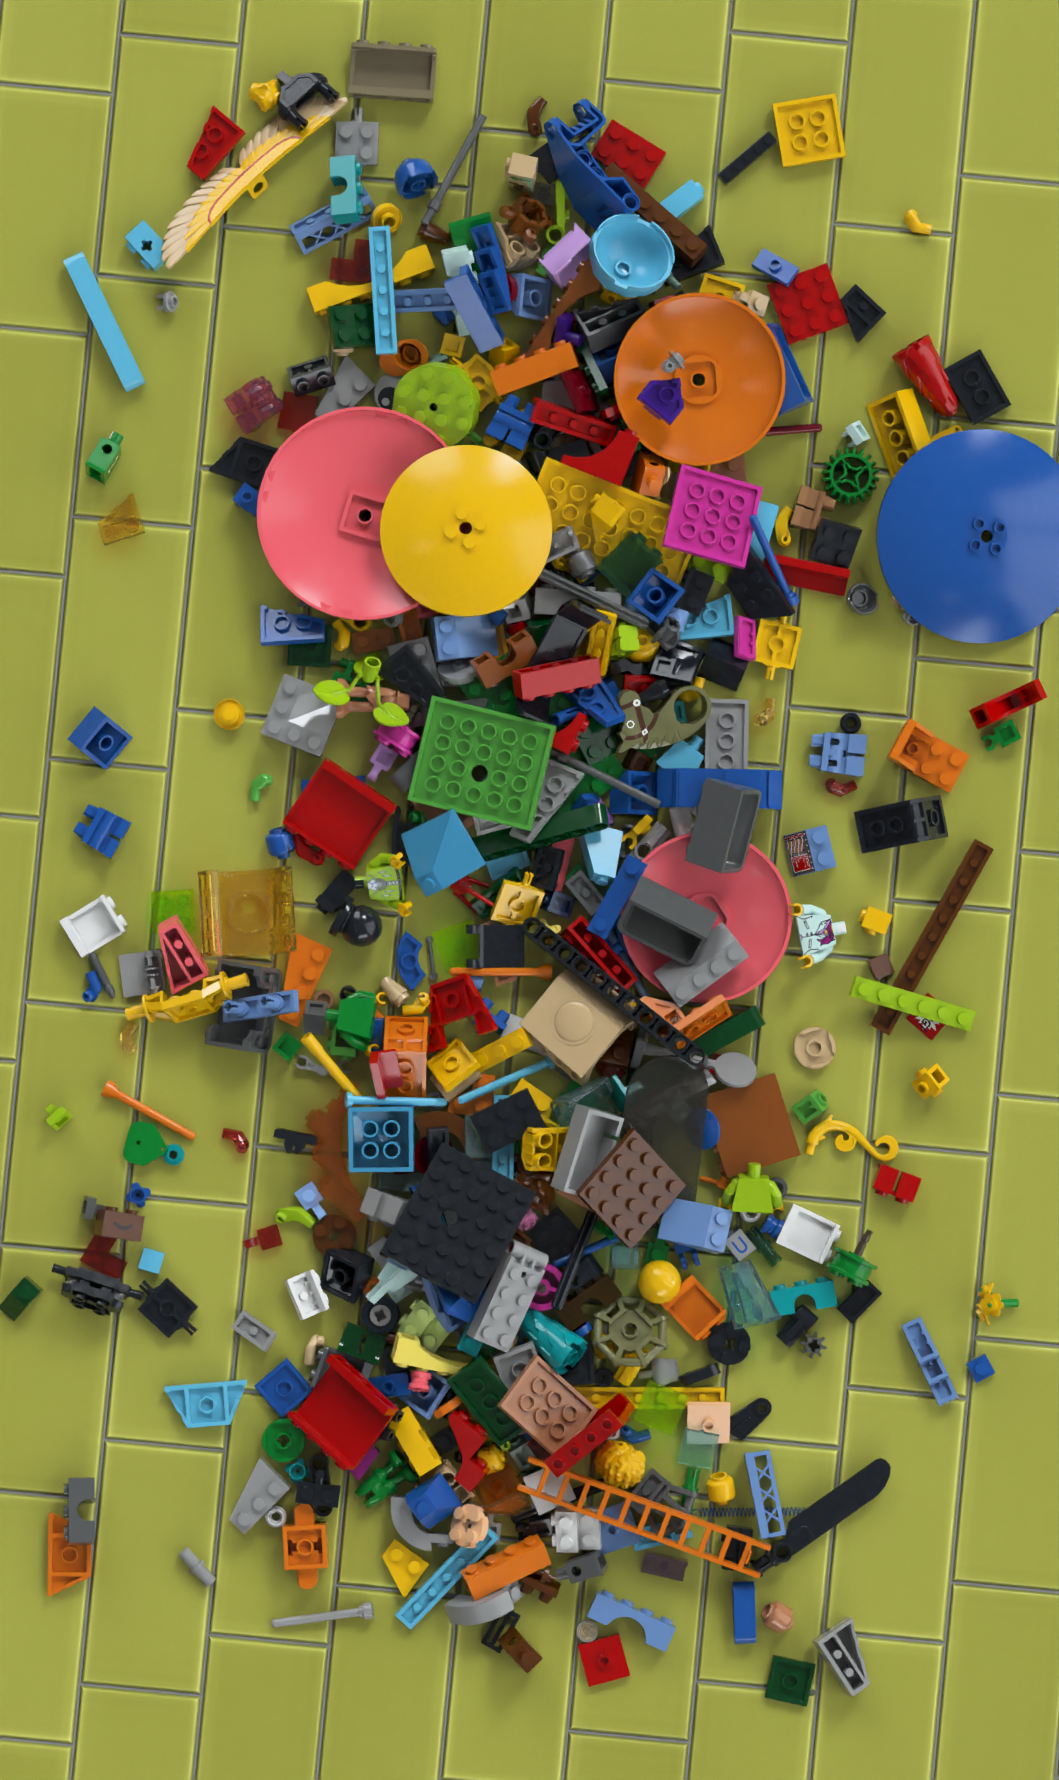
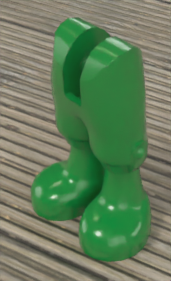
M396 1449L389 1452L388 1456L390 1459L383 1468L374 1469L372 1474L354 1492L359 1498L363 1497L370 1490L374 1492L364 1501V1505L368 1509L381 1502L387 1496L393 1495L399 1483L406 1480L410 1483H415L419 1480L418 1475L412 1470L409 1463L392 1478L386 1479L392 1471L406 1463L405 1458Z

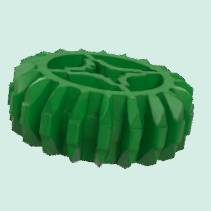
M845 447L843 455L840 450H836L838 458L830 455L829 459L832 463H824V466L829 468V470H822L823 475H828V477L822 479V483L829 482V485L824 489L828 491L832 488L833 491L829 496L832 498L835 494H838L837 502H840L842 497L845 498V505H848L849 498H852L854 505L857 504V497H859L860 501L864 502L865 497L863 494L865 493L868 497H871L872 493L869 488L872 490L877 488L872 482L879 481L878 477L873 476L879 473V469L871 468L877 463L876 461L868 462L871 458L870 454L866 458L862 457L864 454L863 449L859 452V455L856 454V447L852 448L851 453ZM846 459L856 460L863 466L853 468ZM840 462L843 475L834 481L833 471ZM847 471L858 472L853 478L854 481L844 479L848 474ZM867 471V484L861 490L858 477ZM848 484L855 492H845L838 486Z

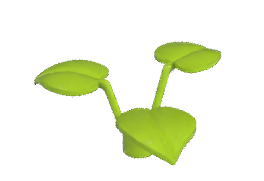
M378 651L365 655L355 662L353 669L357 676L347 689L335 680L321 681L312 688L313 693L321 701L330 705L340 706L350 701L347 693L351 692L361 677L367 683L375 681L376 704L378 708L374 709L373 716L376 721L390 727L409 724V718L402 708L391 702H386L383 705L380 702L379 681L386 678L379 674L383 660Z

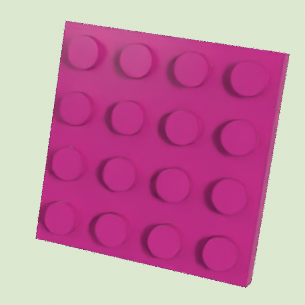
M681 464L662 546L744 569L753 534L749 517L751 515L757 516L763 487Z

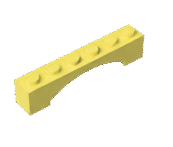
M400 1332L396 1333L391 1358L395 1365L407 1368L409 1365L416 1367L419 1371L428 1372V1370L437 1371V1374L449 1376V1374L456 1373L470 1363L438 1356L423 1347L418 1336ZM494 1360L486 1361L499 1377Z

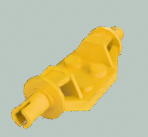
M221 971L219 975L203 978L202 990H192L183 996H172L169 998L164 991L151 995L144 994L142 995V1004L125 1008V1015L129 1022L146 1016L150 1023H154L156 1018L180 1023L217 1012L226 1000H232V990L250 986L249 977L246 973L228 978L227 974Z

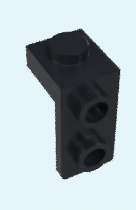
M343 869L326 890L316 898L315 901L318 903L316 907L325 915L328 912L333 915L344 902L346 896H349L355 889V878Z

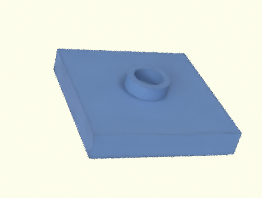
M624 1502L606 1507L603 1515L618 1520ZM628 1508L623 1522L636 1526L630 1508ZM600 1520L602 1555L642 1541L640 1535Z

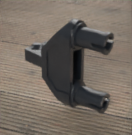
M282 70L276 75L278 82L282 85L280 87L279 117L282 120L289 121L298 131L303 130L301 125L306 128L308 121L297 111L315 94L320 93L329 103L335 102L332 97L335 100L339 98V92L328 84L327 78L321 73L296 74L291 78Z

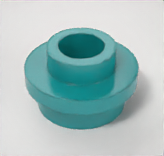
M177 1144L168 1145V1151L163 1155L165 1162L169 1165L180 1164L184 1159L183 1148ZM171 1151L177 1152V1157L175 1159H172L169 1154Z

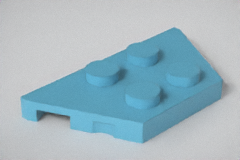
M247 1379L165 1386L164 1390L170 1397L187 1428L230 1425L246 1387Z

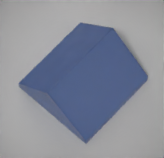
M651 567L626 601L647 619L660 625L683 595L685 589Z

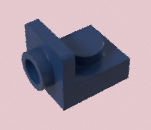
M544 890L545 895L539 908L569 919L576 898L557 891Z

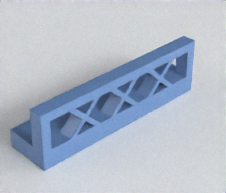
M364 186L363 194L360 195V201L363 202V206L369 204L372 211L365 215L360 214L361 222L335 225L331 216L330 203L289 226L304 255L370 220L375 205ZM326 226L333 227L330 234H321ZM308 236L315 237L313 243L306 247L302 242L304 238Z
M770 1450L745 1453L744 1457L760 1539L786 1535ZM766 1455L767 1466L762 1471L756 1467L754 1457ZM767 1468L769 1469L770 1476L765 1473ZM763 1475L769 1478L772 1484L767 1492L761 1489L759 1480ZM772 1489L774 1497L769 1494ZM767 1496L773 1499L776 1504L772 1513L764 1509L763 1502ZM776 1510H777L778 1518L773 1515ZM771 1517L779 1522L781 1531L769 1533L767 1523Z

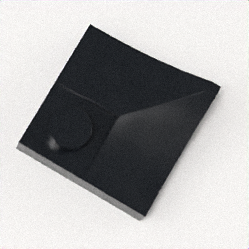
M681 641L677 643L675 648L665 651L659 645L650 675L652 678H665L667 681L692 686L698 668L705 657V651Z

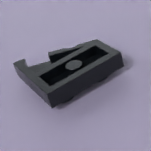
M856 284L841 298V303L855 342L859 343L882 319L886 312Z

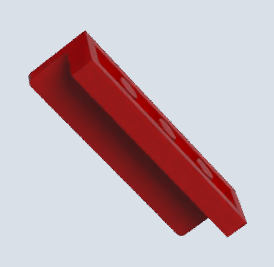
M533 397L532 401L535 404L529 418L530 422L605 446L611 444L617 426L612 421L602 420L600 417L587 413L577 414L575 409Z
M774 554L788 585L838 596L845 595L851 572L850 569ZM765 557L764 566L768 570L774 581L777 583L776 578L767 561V558Z

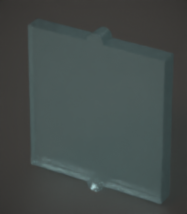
M684 1428L677 1463L692 1465L693 1468L712 1469L719 1434L704 1432L703 1429L698 1431Z

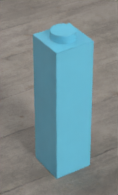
M691 179L660 202V204L679 219L704 200L703 193L705 191L699 182L694 183Z

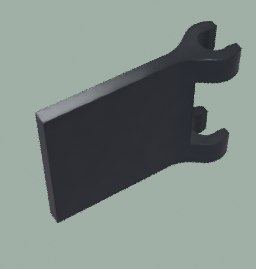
M522 924L466 925L467 934H479V959H466L467 968L524 967V932Z

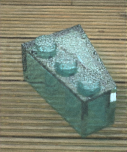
M750 1259L718 1267L734 1330L764 1325L781 1319L776 1306Z

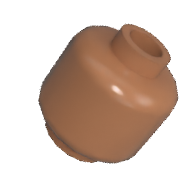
M779 1601L767 1603L762 1610L763 1624L777 1633L789 1630L794 1623L792 1609Z

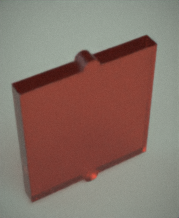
M284 391L277 428L292 430L294 433L300 427L315 418L318 396L305 394L296 397L293 392Z

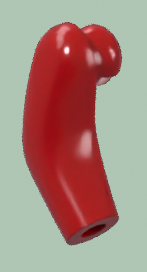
M300 834L293 835L295 851L300 858L315 866H320L324 863L325 857L321 852L309 848L302 840L303 836Z

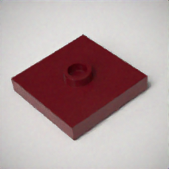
M584 369L566 371L561 374L577 414L594 412L600 409Z

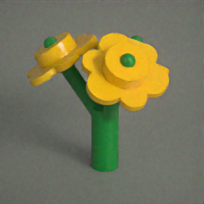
M989 1282L987 1285L984 1284L979 1289L980 1304H976L977 1310L975 1311L976 1318L980 1322L984 1321L987 1326L990 1325L987 1316L998 1317L1001 1313L1000 1309L1003 1307L1019 1306L1018 1299H1001L998 1293L992 1294L993 1282Z

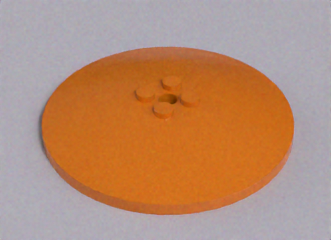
M681 294L653 306L641 315L629 329L621 343L615 361V398L627 427L637 432L636 437L640 438L639 441L655 454L685 465L718 464L736 458L751 449L766 435L780 411L785 393L784 360L778 342L770 328L747 306L718 294ZM670 351H673L674 354L679 352L685 360V363H683L684 369L681 370L678 367L671 373H665L661 366L670 357ZM697 373L702 374L705 379L701 386H696L692 381L693 376ZM680 378L684 408L669 426L662 419L659 421L643 408L644 405L636 398L652 380Z

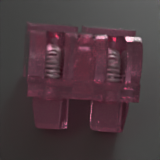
M264 376L249 381L239 390L223 399L233 416L240 414L235 419L245 434L257 431L262 424L284 408V403L280 398H277L272 390L273 386Z

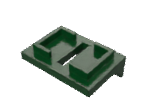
M347 1322L337 1350L377 1365L387 1336L373 1333L364 1327ZM363 1334H366L368 1336L361 1354L357 1353Z

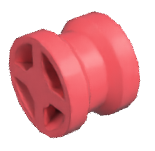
M411 1371L410 1377L412 1379L408 1389L415 1392H429L430 1386L428 1381L431 1379V1373Z

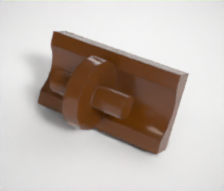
M546 1566L544 1571L540 1569L521 1579L520 1591L531 1595L535 1588L541 1591L538 1599L548 1604L553 1597H557L561 1584L554 1581L556 1576L549 1574L551 1567Z

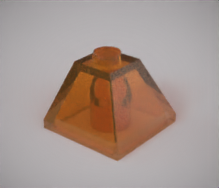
M509 1461L505 1463L503 1470L486 1474L474 1488L486 1514L514 1515L531 1506L526 1493L517 1490L518 1483H521Z

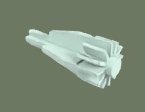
M387 1262L377 1277L380 1281L365 1296L371 1303L375 1304L388 1290L392 1293L412 1281L417 1274L408 1269L405 1271Z

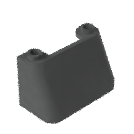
M218 959L215 975H219L221 971H224L228 978L246 973L249 977L250 986L232 990V999L280 992L282 974L279 969ZM221 1006L218 1012L217 1024H211L205 1030V1044L249 1052L267 1053L272 1043L276 1016L224 1023Z

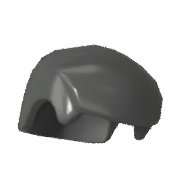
M854 584L847 592V606L855 614H872L879 606L877 604L878 593L869 584Z

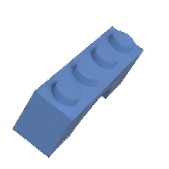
M603 1589L602 1592L597 1590L587 1612V1617L606 1626L612 1620L619 1617L633 1618L644 1628L646 1644L666 1652L676 1630V1626L672 1624L673 1620L665 1616H661L660 1619L653 1616L654 1612L642 1607L640 1610L633 1607L634 1603L622 1598V1601L614 1598L615 1594Z

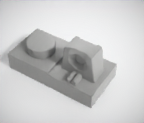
M242 1310L231 1327L264 1352H267L278 1335L245 1310Z

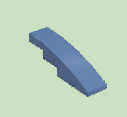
M921 1316L901 1325L939 1407L959 1398Z

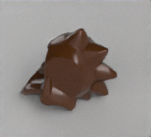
M519 1154L515 1163L516 1172L519 1173V1176L513 1180L537 1193L530 1208L537 1209L542 1214L548 1216L550 1204L555 1200L554 1187L551 1186L554 1172L525 1170L521 1154Z

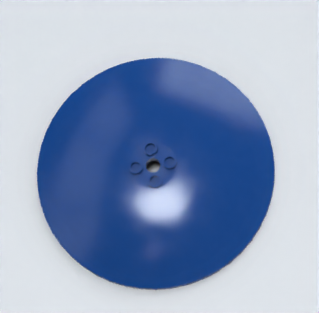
M972 429L943 436L927 444L911 456L899 469L886 490L881 503L876 530L877 553L882 574L888 588L901 607L915 621L930 631L948 639L967 643L1005 641L1032 630L1051 616L1059 607V464L1034 443L1011 433L990 429ZM984 530L989 531L991 534V539L987 543L981 540V533Z

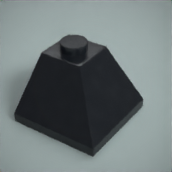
M326 1249L320 1279L321 1288L351 1304L356 1303L372 1277L375 1259L356 1250Z

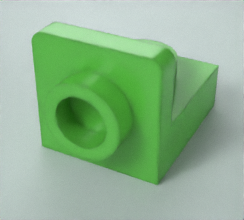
M815 1089L791 1108L804 1125L821 1114L829 1105L824 1094Z

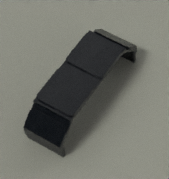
M575 599L571 600L553 616L527 667L573 658L589 628L601 620L608 624L612 622L604 613ZM538 696L533 701H523L521 698L515 697L514 710L517 713L534 721L554 725L549 721L550 700L552 697Z

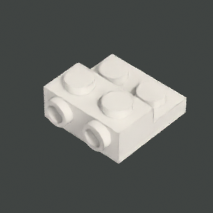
M563 1506L557 1507L555 1513L551 1514V1526H555L556 1533L552 1534V1546H556L557 1552L578 1553L579 1550H601L600 1520ZM582 1506L595 1512L599 1508V1506Z

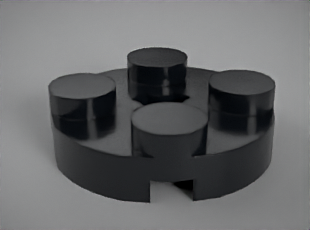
M723 1322L714 1327L709 1335V1352L717 1362L724 1365L740 1363L747 1357L750 1351L749 1334L739 1324ZM726 1338L735 1340L733 1343L734 1348H724L723 1345Z

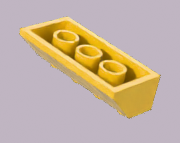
M913 388L896 391L866 405L892 479L911 456L931 443Z

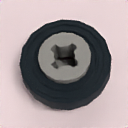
M382 1296L375 1304L368 1300L362 1309L361 1317L363 1324L369 1331L376 1334H385L396 1327L399 1322L400 1312L398 1305L391 1298Z

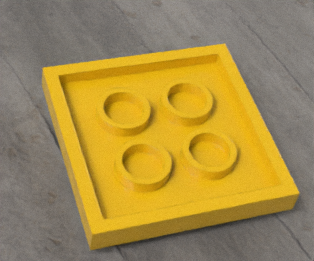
M835 93L772 104L783 168L846 157Z

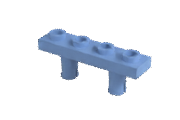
M298 990L226 1000L222 1005L223 1022L232 1023L299 1012Z

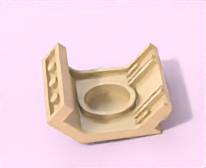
M582 963L578 965L577 971L582 972L587 967ZM568 969L557 976L519 1023L527 1030L534 1045L581 1086L588 1083L593 1067L616 1038L627 1028L632 1031L637 1027L636 1023ZM596 977L593 984H601L603 980ZM614 990L610 992L611 998H615L619 995ZM629 1003L626 1006V1010L628 1011L635 1009Z

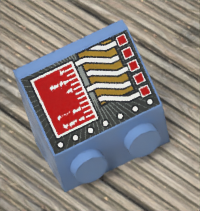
M826 825L783 836L793 877L836 867Z

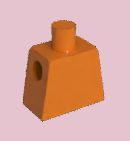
M639 450L630 486L632 491L646 496H660L666 472L661 456Z

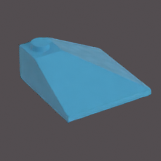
M454 809L401 834L415 880L425 897L448 887L486 864Z

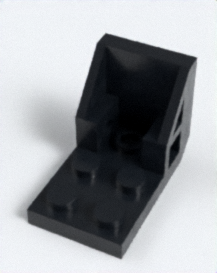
M941 795L917 798L854 812L862 854L949 837Z

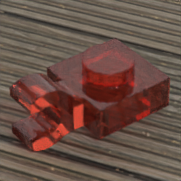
M277 1224L256 1230L257 1237L244 1240L246 1249L261 1245L263 1251L283 1245Z

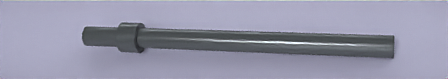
M483 114L478 115L433 199H430L427 211L421 220V224L424 226H428L434 214L440 210L442 206L441 201L487 119Z
M553 747L551 748L550 756L558 759L557 762L563 765L568 764L657 809L659 808L662 801L571 757V754L569 755Z

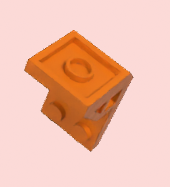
M909 718L902 727L886 759L950 793L970 755L933 736L932 732Z
M722 993L709 998L706 1004L700 1008L692 1009L686 1017L675 1003L647 996L639 999L691 1041L733 1015ZM646 1015V1018L651 1022L653 1016ZM661 1029L659 1032V1036H667L669 1033V1029ZM678 1042L675 1049L680 1050L686 1046V1042Z
M386 1015L383 1050L396 1049L403 1078V1086L388 1088L386 1097L426 1098L428 1016Z

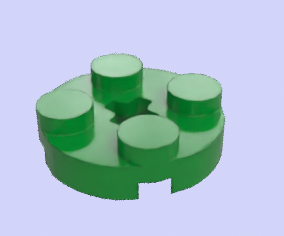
M278 1419L270 1423L262 1436L263 1449L268 1456L277 1462L292 1461L299 1456L305 1445L303 1430L295 1427L290 1419ZM282 1434H285L286 1438L290 1439L286 1446H282L281 1442L277 1441L278 1438H281Z

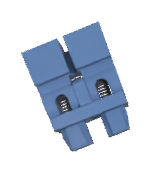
M830 732L812 735L811 746L821 747L822 751L821 756L810 754L808 766L817 768L821 772L862 778L865 757H858V755L866 754L868 735Z

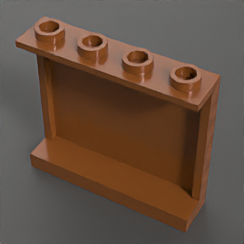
M775 1073L754 1079L746 1087H728L701 1095L702 1100L698 1101L699 1106L710 1110L716 1116L720 1125L719 1141L712 1148L714 1154L719 1153L721 1162H718V1167L721 1175L725 1174L726 1178L748 1172V1163L751 1162L760 1163L761 1167L801 1155Z

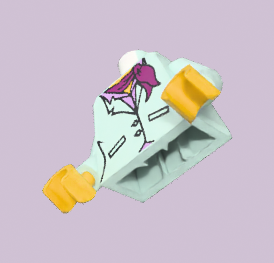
M792 903L789 906L794 907V913L789 915L795 916L802 956L798 957L797 960H804L805 965L800 968L805 969L825 959L833 951V945L836 944L835 935L846 934L847 931L844 921L832 923L831 915H827L824 909L811 904L800 905Z

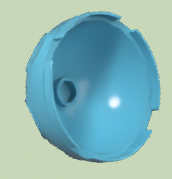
M618 214L606 219L592 235L589 244V256L593 274L607 290L622 297H642L659 289L669 277L675 260L674 249L667 234L653 221L650 224L639 219L640 215Z

